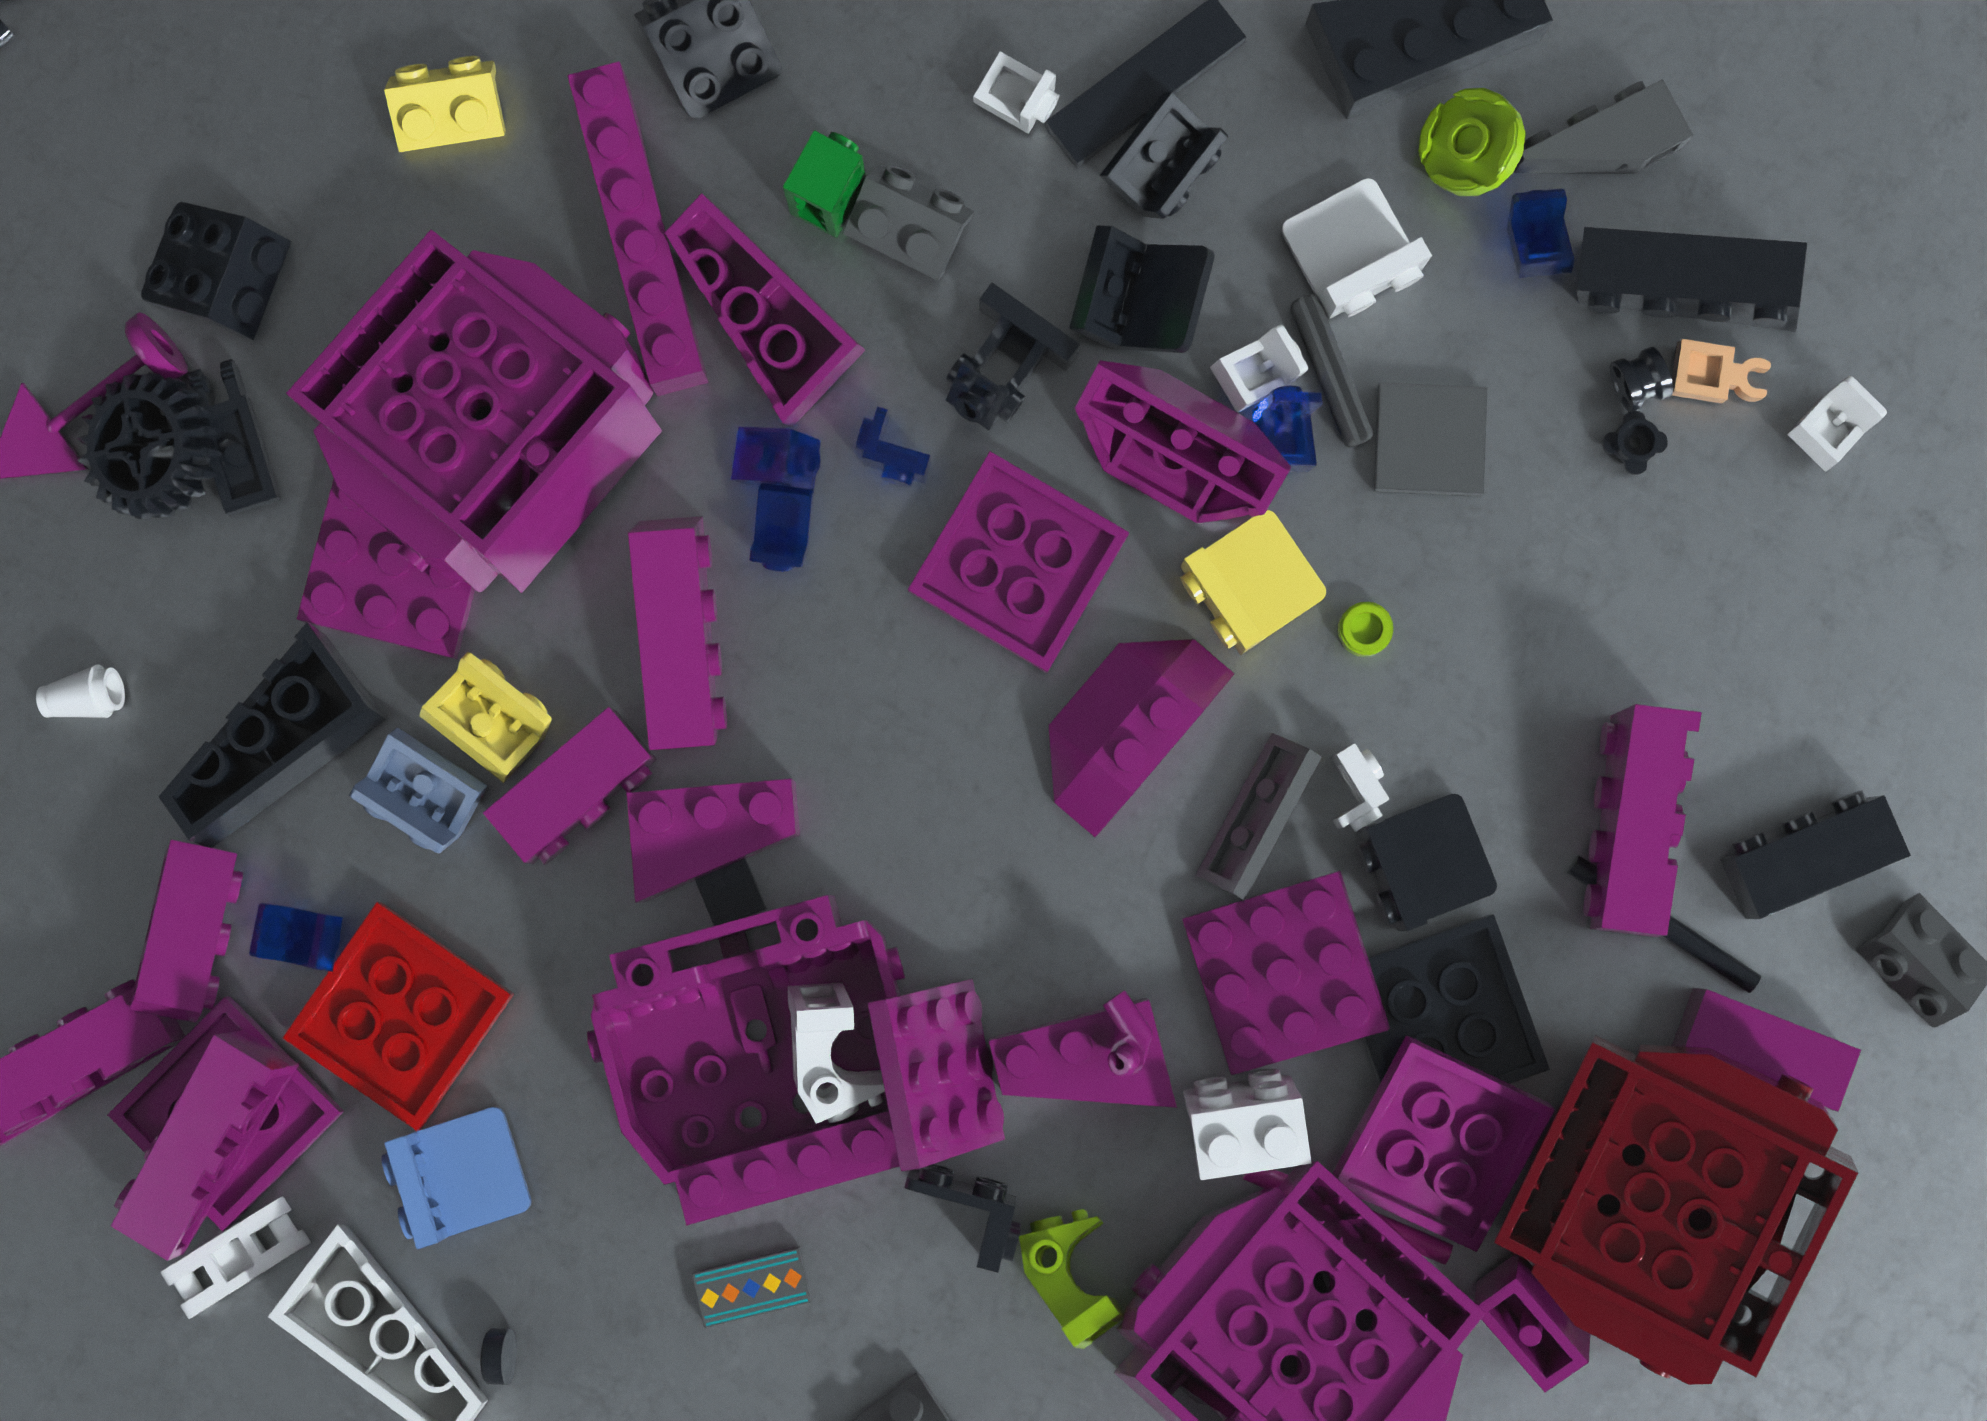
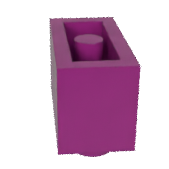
M1515 1254L1477 1281L1474 1303L1486 1313L1481 1320L1546 1393L1589 1363L1591 1334L1576 1327L1531 1273L1533 1266L1527 1259Z

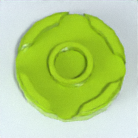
M1465 88L1454 93L1455 97L1449 99L1445 104L1440 102L1430 112L1421 129L1418 152L1421 163L1425 165L1427 175L1440 188L1457 196H1479L1498 188L1514 172L1523 155L1526 132L1521 114L1504 96L1486 88Z

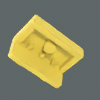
M464 56L450 60L448 62L449 67L428 70L426 64H413L396 69V76L389 77L384 92L398 151L405 152L504 136L506 129L495 83L496 68L494 61L481 62L479 56Z
M467 652L460 659L458 669L451 678L421 707L419 715L502 783L545 740L552 720L540 700L529 693L518 691L505 680L502 671L495 664L486 659L479 660L470 652Z

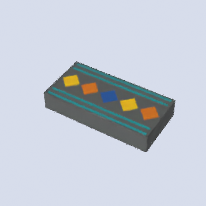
M800 1246L692 1273L704 1328L812 1301Z

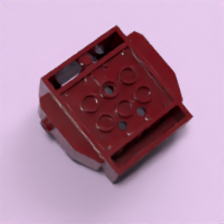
M1595 1035L1494 1243L1534 1263L1531 1273L1576 1327L1638 1358L1642 1366L1655 1374L1665 1378L1672 1376L1688 1385L1712 1384L1722 1362L1725 1361L1757 1377L1858 1175V1171L1850 1155L1831 1147L1838 1128L1833 1117L1830 1116L1823 1104L1810 1097L1814 1088L1784 1073H1782L1779 1081H1776L1711 1048L1640 1045L1637 1054H1634ZM1630 1144L1641 1146L1645 1152L1644 1160L1637 1164L1629 1163L1623 1156L1624 1148ZM1810 1162L1824 1169L1820 1176L1812 1178L1804 1174ZM1606 1194L1614 1195L1620 1201V1209L1612 1214L1605 1213L1598 1205L1599 1199ZM1796 1194L1815 1202L1791 1249L1781 1244ZM1695 1209H1704L1709 1212L1712 1220L1707 1227L1697 1228L1689 1221L1690 1213ZM1766 1270L1779 1275L1768 1298L1751 1290L1752 1286ZM1739 1304L1747 1306L1751 1311V1317L1745 1323H1736L1732 1320Z

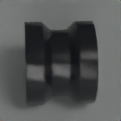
M1655 347L1641 350L1636 359L1629 361L1621 358L1610 364L1613 387L1619 401L1628 412L1642 408L1644 401L1648 399L1663 400L1671 397L1673 394V384L1664 358Z

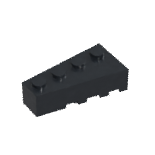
M1335 0L1312 4L1305 24L1346 119H1349L1540 41L1553 19L1545 0Z
M1584 227L1577 283L1578 301L1582 304H1588L1587 309L1599 313L1620 312V309L1642 311L1643 314L1652 317L1666 318L1679 316L1796 332L1807 243Z
M308 622L294 636L297 640L280 660L276 658L262 674L264 679L244 703L239 701L225 717L228 721L210 743L204 742L158 796L189 841L204 847L213 848L386 720L327 635Z

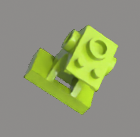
M1080 1209L1071 1212L1072 1223L1063 1224L1062 1216L1050 1217L1030 1223L1032 1233L1019 1236L1025 1275L1062 1326V1331L1075 1348L1084 1349L1120 1323L1124 1318L1125 1312L1117 1300L1111 1296H1093L1085 1293L1076 1284L1071 1274V1257L1076 1246L1084 1238L1104 1225V1222L1099 1217L1088 1218L1087 1210ZM1049 1249H1055L1057 1260L1053 1266L1046 1268L1043 1264V1255Z

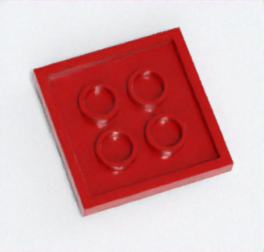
M376 902L287 1030L283 1039L411 1128L419 1131L423 1128L514 996V993L382 902Z

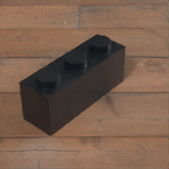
M1863 790L1857 791L1831 802L1835 811L1816 819L1813 811L1783 822L1782 826L1785 832L1766 840L1764 833L1760 832L1733 843L1732 846L1735 853L1720 859L1745 918L1762 919L1910 857L1911 854L1885 795L1866 798Z

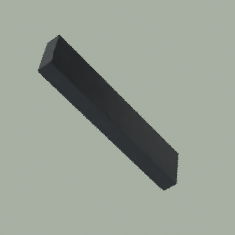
M1207 0L1045 122V128L1076 168H1078L1141 121L1163 92L1177 94L1245 43L1246 35L1218 0Z

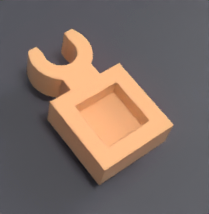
M1681 339L1677 342L1672 373V395L1722 404L1728 400L1730 389L1734 390L1735 394L1742 400L1748 402L1760 401L1766 397L1767 390L1752 387L1748 383L1747 376L1750 371L1757 373L1767 372L1771 368V363L1763 358H1751L1742 364L1733 363L1735 347Z

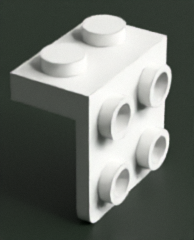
M1370 178L1363 179L1286 220L1281 229L1282 236L1311 289L1319 297L1328 320L1344 311L1347 317H1351L1365 310L1376 302L1374 295L1391 286L1395 292H1398L1417 282L1424 276L1421 270L1432 257L1422 237L1411 243L1409 242L1377 182Z
M1263 1069L1249 1073L1248 1080L1227 1083L1224 1077H1211L1194 1082L1193 1089L1183 1092L1185 1105L1191 1120L1200 1180L1312 1164L1303 1100L1290 1075H1281L1278 1069Z

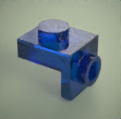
M1565 189L1532 190L1516 193L1512 196L1507 232L1519 278L1572 273L1575 258L1564 219L1567 204Z
M1282 386L1273 389L1270 395L1252 410L1253 422H1255L1291 466L1289 472L1308 473L1317 466L1311 414L1323 403L1321 393L1302 392V388L1299 386Z
M877 406L873 419L864 417L856 442V448L863 450L862 460L864 466L881 470L880 478L895 485L910 488L913 480L925 484L931 467V456L883 441L890 417L888 409Z
M738 427L731 480L743 484L789 486L800 491L812 492L815 487L816 474L820 468V440L787 428Z
M767 483L760 484L757 497L754 541L750 548V561L762 563L764 568L780 572L790 571L794 567H803L809 551L814 489Z
M260 903L249 954L256 958L283 961L317 970L333 971L336 952L340 945L343 917L304 908Z

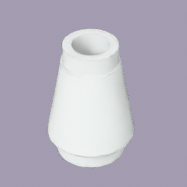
M94 665L48 685L40 686L37 689L36 701L40 713L45 718H108L112 715L113 711L120 710L123 707L125 690L122 679L114 668Z

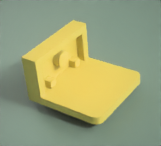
M1267 510L1264 515L1252 517L1206 549L1201 547L1186 557L1180 566L1185 573L1180 577V580L1188 594L1197 604L1204 601L1215 617L1210 622L1214 632L1227 649L1234 646L1240 655L1321 602L1326 596L1324 584L1279 518L1270 510Z

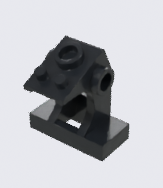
M991 282L979 299V311L997 324L976 355L971 358L963 353L946 377V380L952 383L946 401L953 405L958 414L970 422H977L988 431L999 418L1008 423L1018 411L1026 397L1019 391L1044 356L1067 371L1078 356L1080 343L993 282ZM997 349L1021 365L1005 386L1001 384L998 386L981 374V371Z

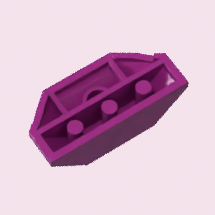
M1100 360L1075 406L1076 413L1080 421L1084 423L1089 441L1103 471L1195 523L1227 520L1246 515H1264L1291 469L1289 463L1255 422L1160 369Z
M1194 639L1118 643L1048 725L1054 803L1093 837H1096L1233 677L1234 673Z

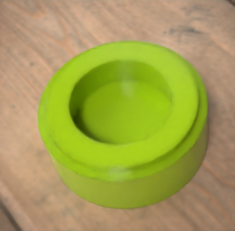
M1373 602L1356 603L1349 607L1340 617L1337 627L1338 638L1342 646L1351 654L1360 657L1373 656L1382 651L1392 639L1393 622L1391 616L1379 604Z

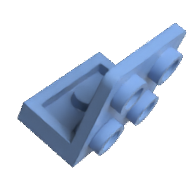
M490 1107L384 1142L387 1151L381 1157L384 1174L390 1186L397 1185L403 1203V1206L398 1208L399 1223L406 1239H414L417 1250L439 1243L449 1236L523 1213L531 1205V1196L506 1115L499 1107Z

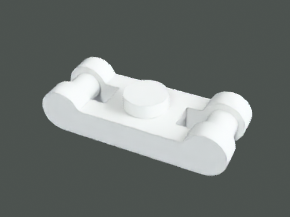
M284 1196L271 1202L160 1272L167 1285L171 1286L174 1284L183 1298L184 1303L180 1306L188 1320L311 1244L304 1229L298 1231L287 1214L292 1209ZM269 1226L278 1244L266 1251L256 1232ZM202 1266L214 1283L205 1290L194 1274V1271Z

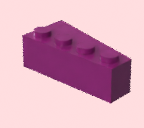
M703 516L639 521L628 532L649 750L715 745L719 736L718 730L727 729V712L724 696L716 697L715 676L722 675L720 644L712 643L711 622H717V605L714 589H708L707 568L712 567L710 537L709 535H704Z
M1635 704L1611 715L1610 723L1605 722L1603 724L1600 735V754L1607 755L1605 776H1599L1597 779L1594 794L1595 808L1602 809L1600 830H1593L1589 845V860L1596 863L1597 882L1596 885H1587L1584 896V915L1591 917L1590 929L1649 937L1667 936L1678 869L1677 860L1668 858L1670 848H1677L1681 836H1683L1686 818L1682 805L1676 803L1678 794L1684 791L1686 782L1692 779L1695 760L1692 757H1688V752L1685 750L1687 732H1699L1702 712Z
M244 1030L215 1034L184 1091L175 1103L163 1130L149 1145L144 1155V1160L146 1161L136 1180H130L119 1194L114 1204V1208L119 1211L111 1227L167 1261L183 1255L299 1066V1063Z

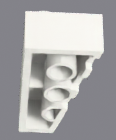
M337 1224L268 1316V1318L407 1421H474L489 1400L348 1225Z

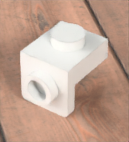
M1000 51L974 94L973 103L1029 134L1036 120L1045 123L1057 104L1060 95L1054 92L1056 74L1046 69L1044 74L1041 75Z
M1280 324L1270 329L1259 340L1220 358L1210 366V369L1238 413L1284 390L1308 370V366L1302 357L1299 346L1292 340L1286 328Z
M1847 376L1821 397L1787 435L1827 472L1845 456L1865 432L1887 414V410L1854 377Z
M1355 743L1330 757L1358 802L1357 805L1332 819V822L1337 829L1350 824L1354 832L1383 816L1378 806L1388 801L1389 797L1378 779L1382 778L1384 773L1370 750L1366 748L1360 752Z

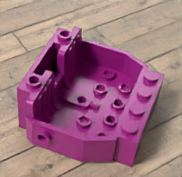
M430 230L286 392L318 424L313 432L337 487L366 514L403 543L397 552L420 572L423 573L430 565L447 580L466 582L477 592L484 591L497 575H500L522 593L662 432L645 407V404L651 399L654 390L645 376L639 357L626 339L630 332L616 318L607 312L600 315L535 263L472 250L466 257L433 230ZM491 407V411L486 418L476 419V414L481 408Z
M826 895L609 955L618 988L592 995L594 1005L591 1019L594 1030L587 1031L590 1053L595 1063L603 1062L621 1133L664 1185L675 1182L686 1226L900 1167L885 1092L880 1094L883 1102L879 1105L871 1107L868 1100L858 1104L859 1109L856 1113L835 1123H829L828 1119L816 1124L810 1112H801L794 1104L798 1091L793 1076L791 1013L788 1005V986L843 983L853 1005L854 1029L842 1030L837 1035L831 1047V1060L835 1065L846 1071L881 1070L868 1003L900 995L897 980L905 979V974L897 946L888 949L885 936L869 920L843 926L835 896ZM803 919H812L818 926V934L811 941H804L797 934V925ZM777 923L782 943L751 952L746 931ZM719 940L723 960L675 972L670 952ZM640 964H647L653 970V980L647 986ZM757 1019L766 1025L767 1033L762 1040H753L748 1036L747 1026L750 1021ZM746 1107H755L760 1111L762 1119L758 1126L749 1127L743 1122L742 1112Z
M1312 1161V1164L1296 1166L1279 1187L1262 1189L1203 1216L1159 1268L1151 1264L1141 1273L1130 1288L1136 1295L1126 1306L1123 1321L1116 1328L1135 1348L1114 1373L1166 1421H1199L1172 1396L1178 1388L1182 1389L1195 1402L1209 1406L1224 1421H1446L1463 1354L1457 1348L1486 1313L1318 1161ZM1320 1271L1325 1272L1330 1278V1286L1324 1293L1318 1292L1313 1285L1314 1276ZM1363 1309L1367 1310L1372 1316V1324L1366 1331H1361L1355 1321L1356 1315ZM1287 1355H1292L1298 1365L1296 1373L1291 1377L1284 1376L1280 1369V1363ZM1160 1365V1375L1154 1380L1151 1375Z

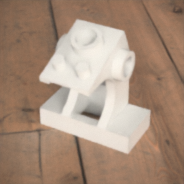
M843 983L788 986V1005L791 1013L793 1076L797 1091L815 1123H820L828 1119L829 1123L842 1121L856 1113L859 1109L858 1104L868 1100L871 1107L882 1103L883 1099L880 1094L885 1092L881 1070L846 1071L835 1065L831 1060V1047L837 1035L842 1030L854 1029L853 1005Z

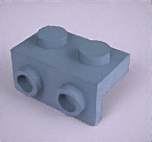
M397 727L387 735L367 776L353 786L349 796L363 805L365 811L371 816L386 820L408 834L410 840L416 845L425 849H431L436 853H441L461 837L488 785Z

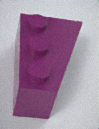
M1144 998L1133 1001L1151 1027L1153 1036L1145 1065L1138 1073L1127 1077H1120L1114 1074L1108 1066V1055L1112 1050L1118 1028L1105 1009L989 1038V1045L1002 1095L1177 1108L1150 1000Z

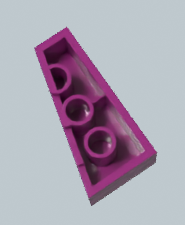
M702 193L666 230L665 235L698 288L705 295L728 336L731 337L746 361L747 367L764 390L782 423L793 427L863 354L865 349L719 207Z
M132 979L105 993L104 997L107 1002L90 1011H88L87 1007L77 1009L56 1022L57 1029L41 1037L39 1034H35L8 1049L9 1054L0 1058V1146L175 1047L185 1037L178 1021L174 1018L129 1010L135 980Z

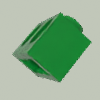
M815 130L813 131L783 185L791 215L835 238L839 236L853 210L866 178L863 156L857 153L859 150L857 144L836 132H830L827 137Z

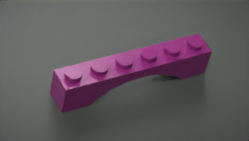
M618 61L567 75L649 384L658 397L709 383L669 239L665 235L666 228L656 195L629 83L621 63Z

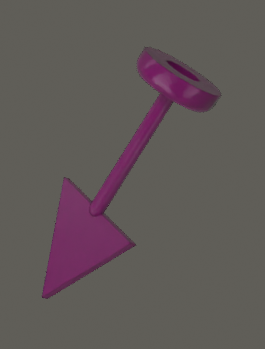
M141 312L131 317L125 323L124 328L126 338L136 355L53 419L49 417L25 383H21L0 437V479L89 470L87 466L77 461L80 459L79 455L60 430L93 405L91 398L98 397L99 395L105 396L107 394L106 384L123 382L124 376L134 374L144 365L153 373H158L165 379L167 377L179 379L187 373L188 365L182 353L167 333L155 321Z

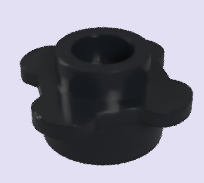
M1636 410L1626 413L1623 417V424L1615 432L1607 433L1602 441L1604 451L1608 454H1615L1624 462L1626 472L1632 475L1643 473L1647 469V461L1656 453H1662L1668 445L1666 435L1659 431L1652 422L1646 420L1642 412ZM1637 438L1640 442L1639 447H1632L1630 440Z

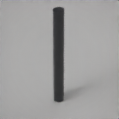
M1577 855L1566 873L1586 886L1588 884L1596 885L1597 867L1580 855ZM1670 915L1668 934L1663 937L1746 992L1751 993L1756 988L1761 979L1760 974Z

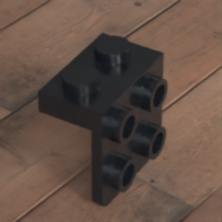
M645 0L642 3L644 9L634 14L644 35L656 52L686 113L692 118H700L777 78L782 71L781 63L750 0Z
M179 202L175 205L166 221L164 234L154 260L145 276L141 297L152 305L203 318L233 334L254 340L292 241L245 216Z
M1096 225L1069 329L1110 349L1173 353L1188 351L1193 342L1215 258L1214 252L1203 245L1145 244L1114 226Z
M1458 794L1446 795L1358 830L1362 841L1356 843L1359 856L1367 873L1375 872L1382 890L1381 893L1377 894L1380 909L1386 922L1389 925L1395 923L1398 931H1410L1428 923L1427 920L1494 894L1497 889L1496 879L1466 804Z
M936 1164L923 1167L921 1170H910L906 1178L905 1189L990 1212L976 1267L998 1273L1002 1259L1013 1261L1021 1231V1223L1012 1221L1016 1206V1196L1007 1194L1008 1184L978 1176L974 1185L953 1179L955 1170Z

